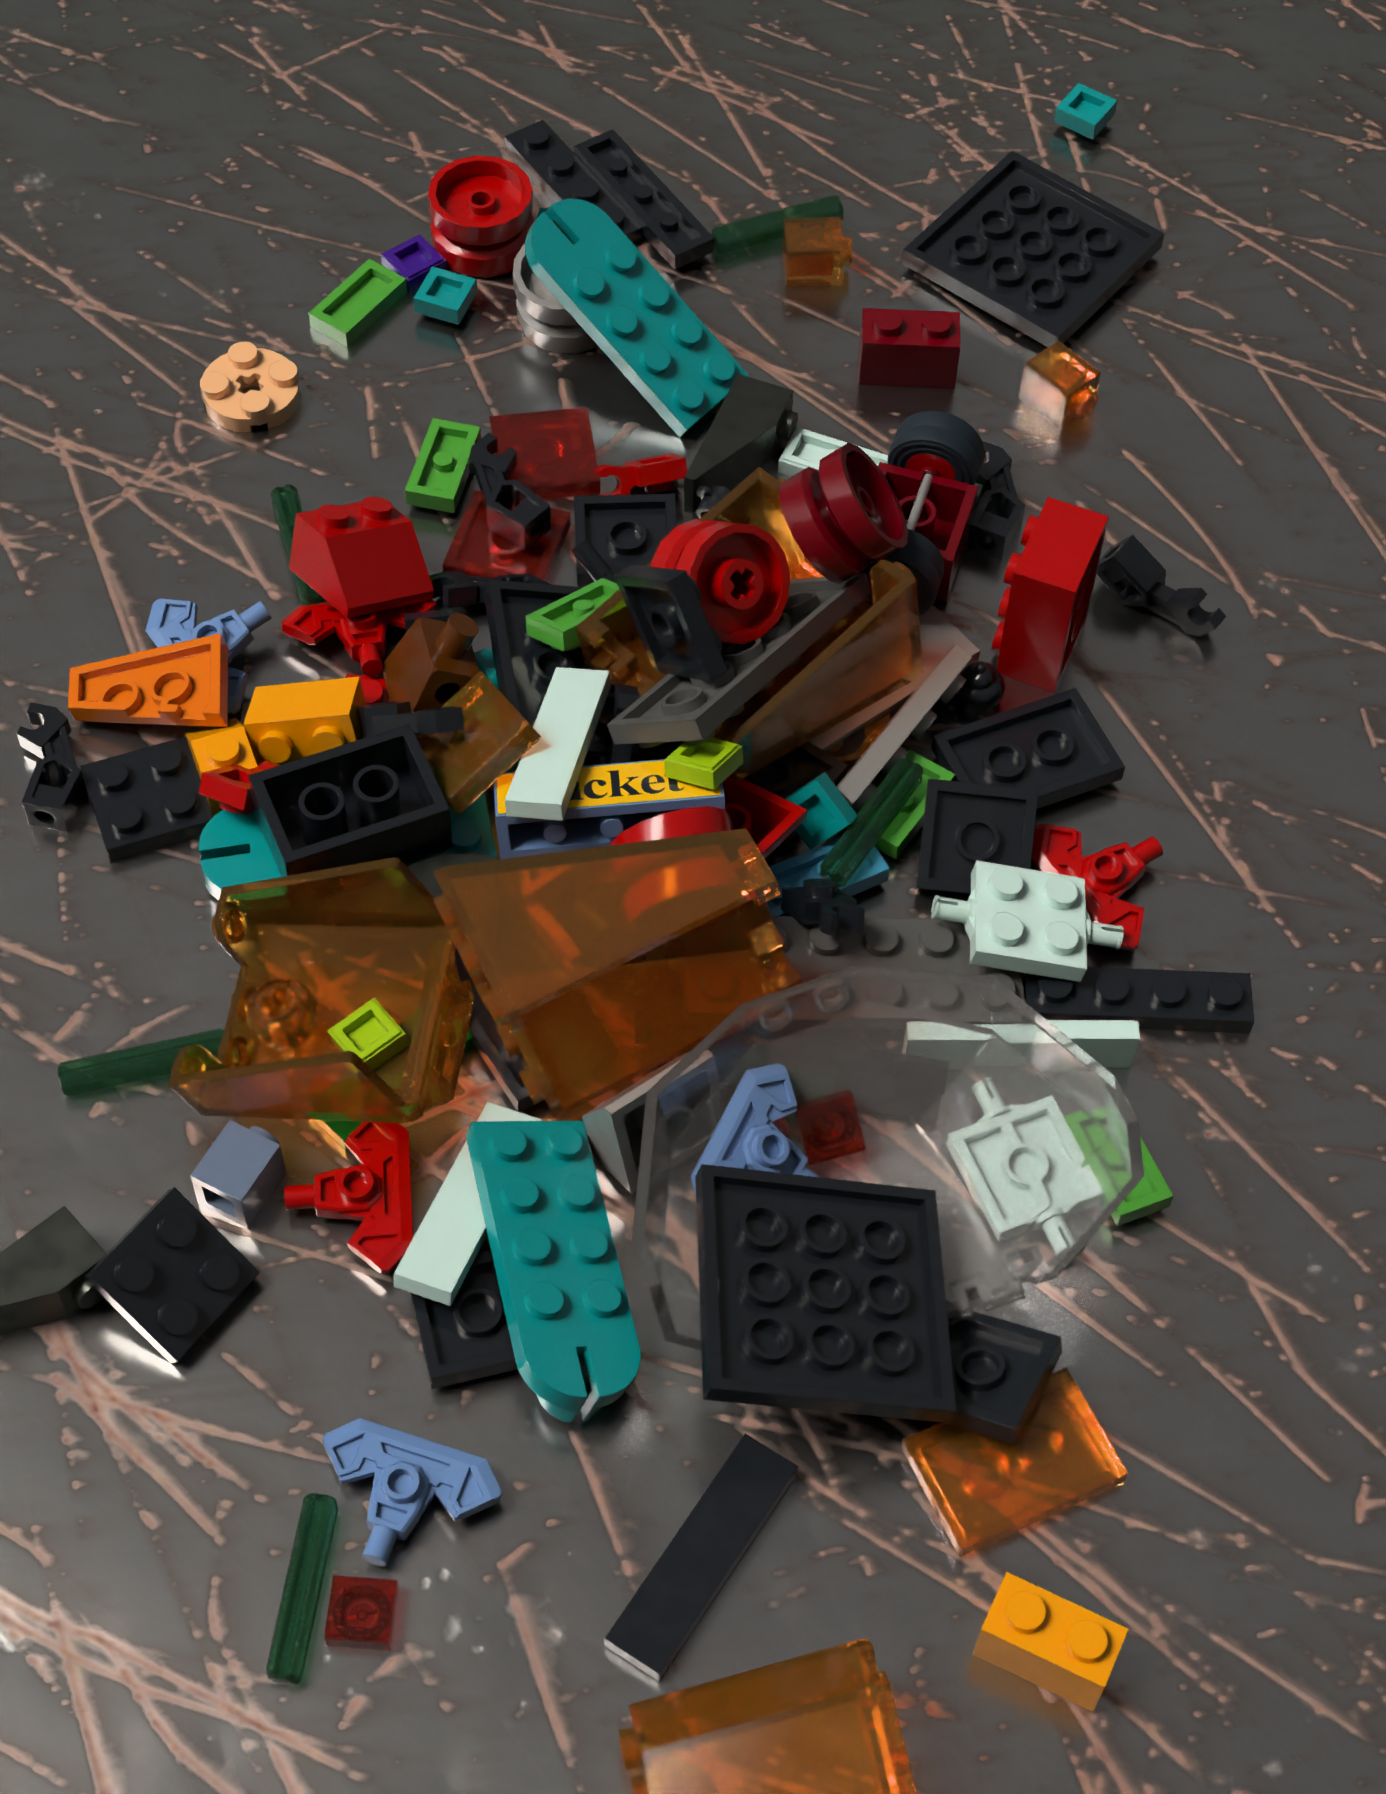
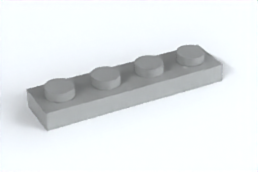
M955 644L936 664L836 786L856 813L877 792L878 788L871 781L879 771L888 776L907 755L908 751L901 746L905 739L912 735L918 740L938 715L931 710L936 701L940 699L947 704L966 682V679L959 673L972 656L959 645Z

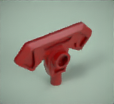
M430 600L346 618L329 602L302 605L281 622L282 632L311 646L336 632L352 660L355 662L360 661L362 672L366 676L373 677L379 675L383 670L381 658L385 656L388 625L405 629L404 613L437 610L436 601Z
M1038 824L1035 826L1031 858L1034 866L1039 871L1085 878L1086 910L1091 922L1123 926V941L1119 949L1133 951L1138 948L1144 908L1118 898L1144 875L1145 865L1163 855V849L1159 841L1154 837H1149L1132 848L1128 843L1124 842L1105 848L1098 853L1082 857L1081 832L1077 831V829L1050 824Z
M375 1111L344 1141L345 1146L361 1164L314 1175V1184L285 1186L284 1196L286 1210L315 1208L318 1217L362 1221L347 1242V1245L352 1252L377 1272L386 1274L401 1261L413 1239L410 1142L407 1129L384 1111Z

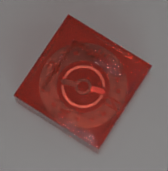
M850 1089L797 1104L795 1116L809 1165L867 1150Z
M333 1575L324 1634L326 1646L391 1651L399 1590L398 1581Z

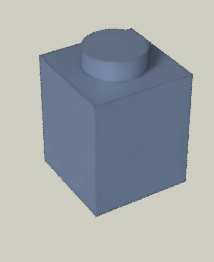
M229 1120L190 1177L199 1204L249 1228L287 1172L281 1145L270 1132L258 1126H251L248 1129Z

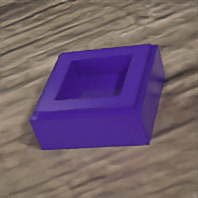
M420 234L381 254V261L384 267L406 278L408 293L420 288L432 266L447 270V260Z

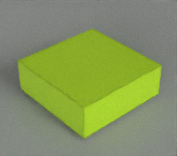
M711 738L704 743L694 746H688L683 743L664 759L665 777L715 790L743 764V750L741 745L716 738Z
M375 997L327 1030L333 1043L363 1078L410 1045L406 1033Z

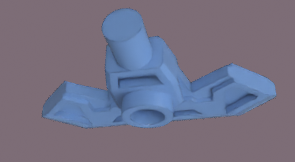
M157 599L152 605L145 631L157 648L221 633L228 645L229 664L235 656L240 654L254 640L251 632L272 619L262 602L259 601L239 615L233 609L209 621L201 622L196 626L198 611L196 603L183 600ZM228 667V714L233 715L239 712L248 682V674L245 671Z
M776 1063L748 1069L744 1072L691 1175L695 1195V1176L701 1164L820 1177L805 1167L808 1157L772 1123L797 1111V1102L792 1084L784 1065Z
M358 1418L325 1433L322 1438L323 1445L341 1484L374 1476L366 1521L368 1529L372 1532L363 1551L362 1558L377 1566L386 1565L396 1539L406 1540L435 1495L454 1521H460L496 1504L502 1496V1490L487 1459L390 1427Z

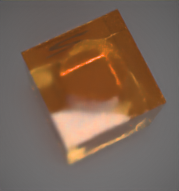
M840 217L784 219L782 261L785 286L842 285L843 266L851 265L852 241L850 236L843 237Z
M1058 340L1024 364L1019 399L1062 430L1077 418L1084 419L1093 411L1098 402L1097 390L1101 372Z

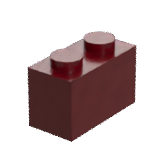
M863 308L859 341L858 385L955 389L961 348L960 312Z

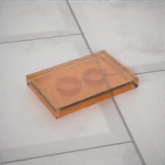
M482 671L477 673L442 706L462 707L465 730L422 735L415 733L447 804L457 814L462 813L532 748L541 737Z
M1067 1367L1051 1374L1017 1445L943 1422L903 1439L901 1445L906 1459L959 1557L1125 1482L1128 1475Z

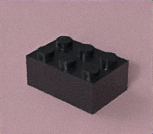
M411 724L248 775L255 815L291 901L453 848L450 808Z

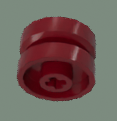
M851 443L845 444L822 458L819 470L807 467L780 484L779 499L782 513L793 538L813 567L831 582L838 584L844 582L868 566V557L880 561L904 547L908 542L906 520L896 494L871 457L856 445Z

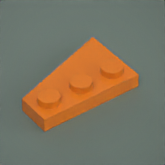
M221 633L72 667L69 672L68 709L76 721L228 727V645Z

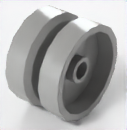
M524 244L516 255L513 265L514 291L517 296V317L524 335L538 347L554 353L578 354L597 348L598 345L534 274L526 258Z

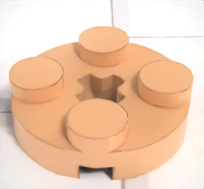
M238 342L230 346L228 353L214 360L206 368L200 379L201 395L210 419L217 425L234 432L251 433V426L267 423L268 429L280 426L296 412L300 403L299 377L295 363L272 350L256 348L250 342ZM250 386H256L260 389V391L249 390L247 393H242V389Z

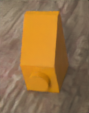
M237 718L229 719L228 727L204 726L184 732L200 780L202 772L234 764L247 769L257 767L244 726ZM206 797L214 817L223 810L219 806L220 801Z

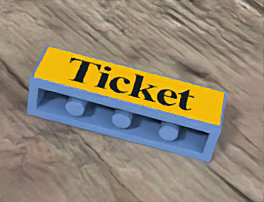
M664 759L582 766L563 821L506 816L505 798L515 772L494 774L495 820L501 861L605 852L609 850L610 843L621 832L639 822L660 814L684 808L705 806L725 810L723 782L713 790L665 777Z

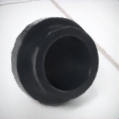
M974 661L967 664L959 673L966 679V682L954 695V698L963 710L972 714L987 713L1002 700L1005 690L1004 679L996 667L990 663Z

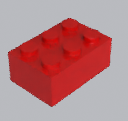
M1047 497L1039 517L1029 516L1021 538V545L1025 546L1022 554L1012 553L1005 571L1003 583L1011 585V588L1007 587L1002 596L997 617L1005 619V621H1000L991 650L999 652L996 669L1002 676L1055 693L1087 619L1109 516Z

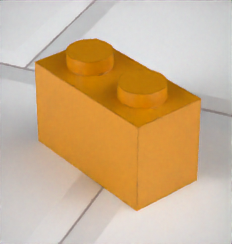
M360 677L255 687L243 725L257 766L264 761H271L282 765L360 740L361 732L357 706L367 705Z
M1006 1572L981 1628L973 1655L1094 1712L1129 1629Z

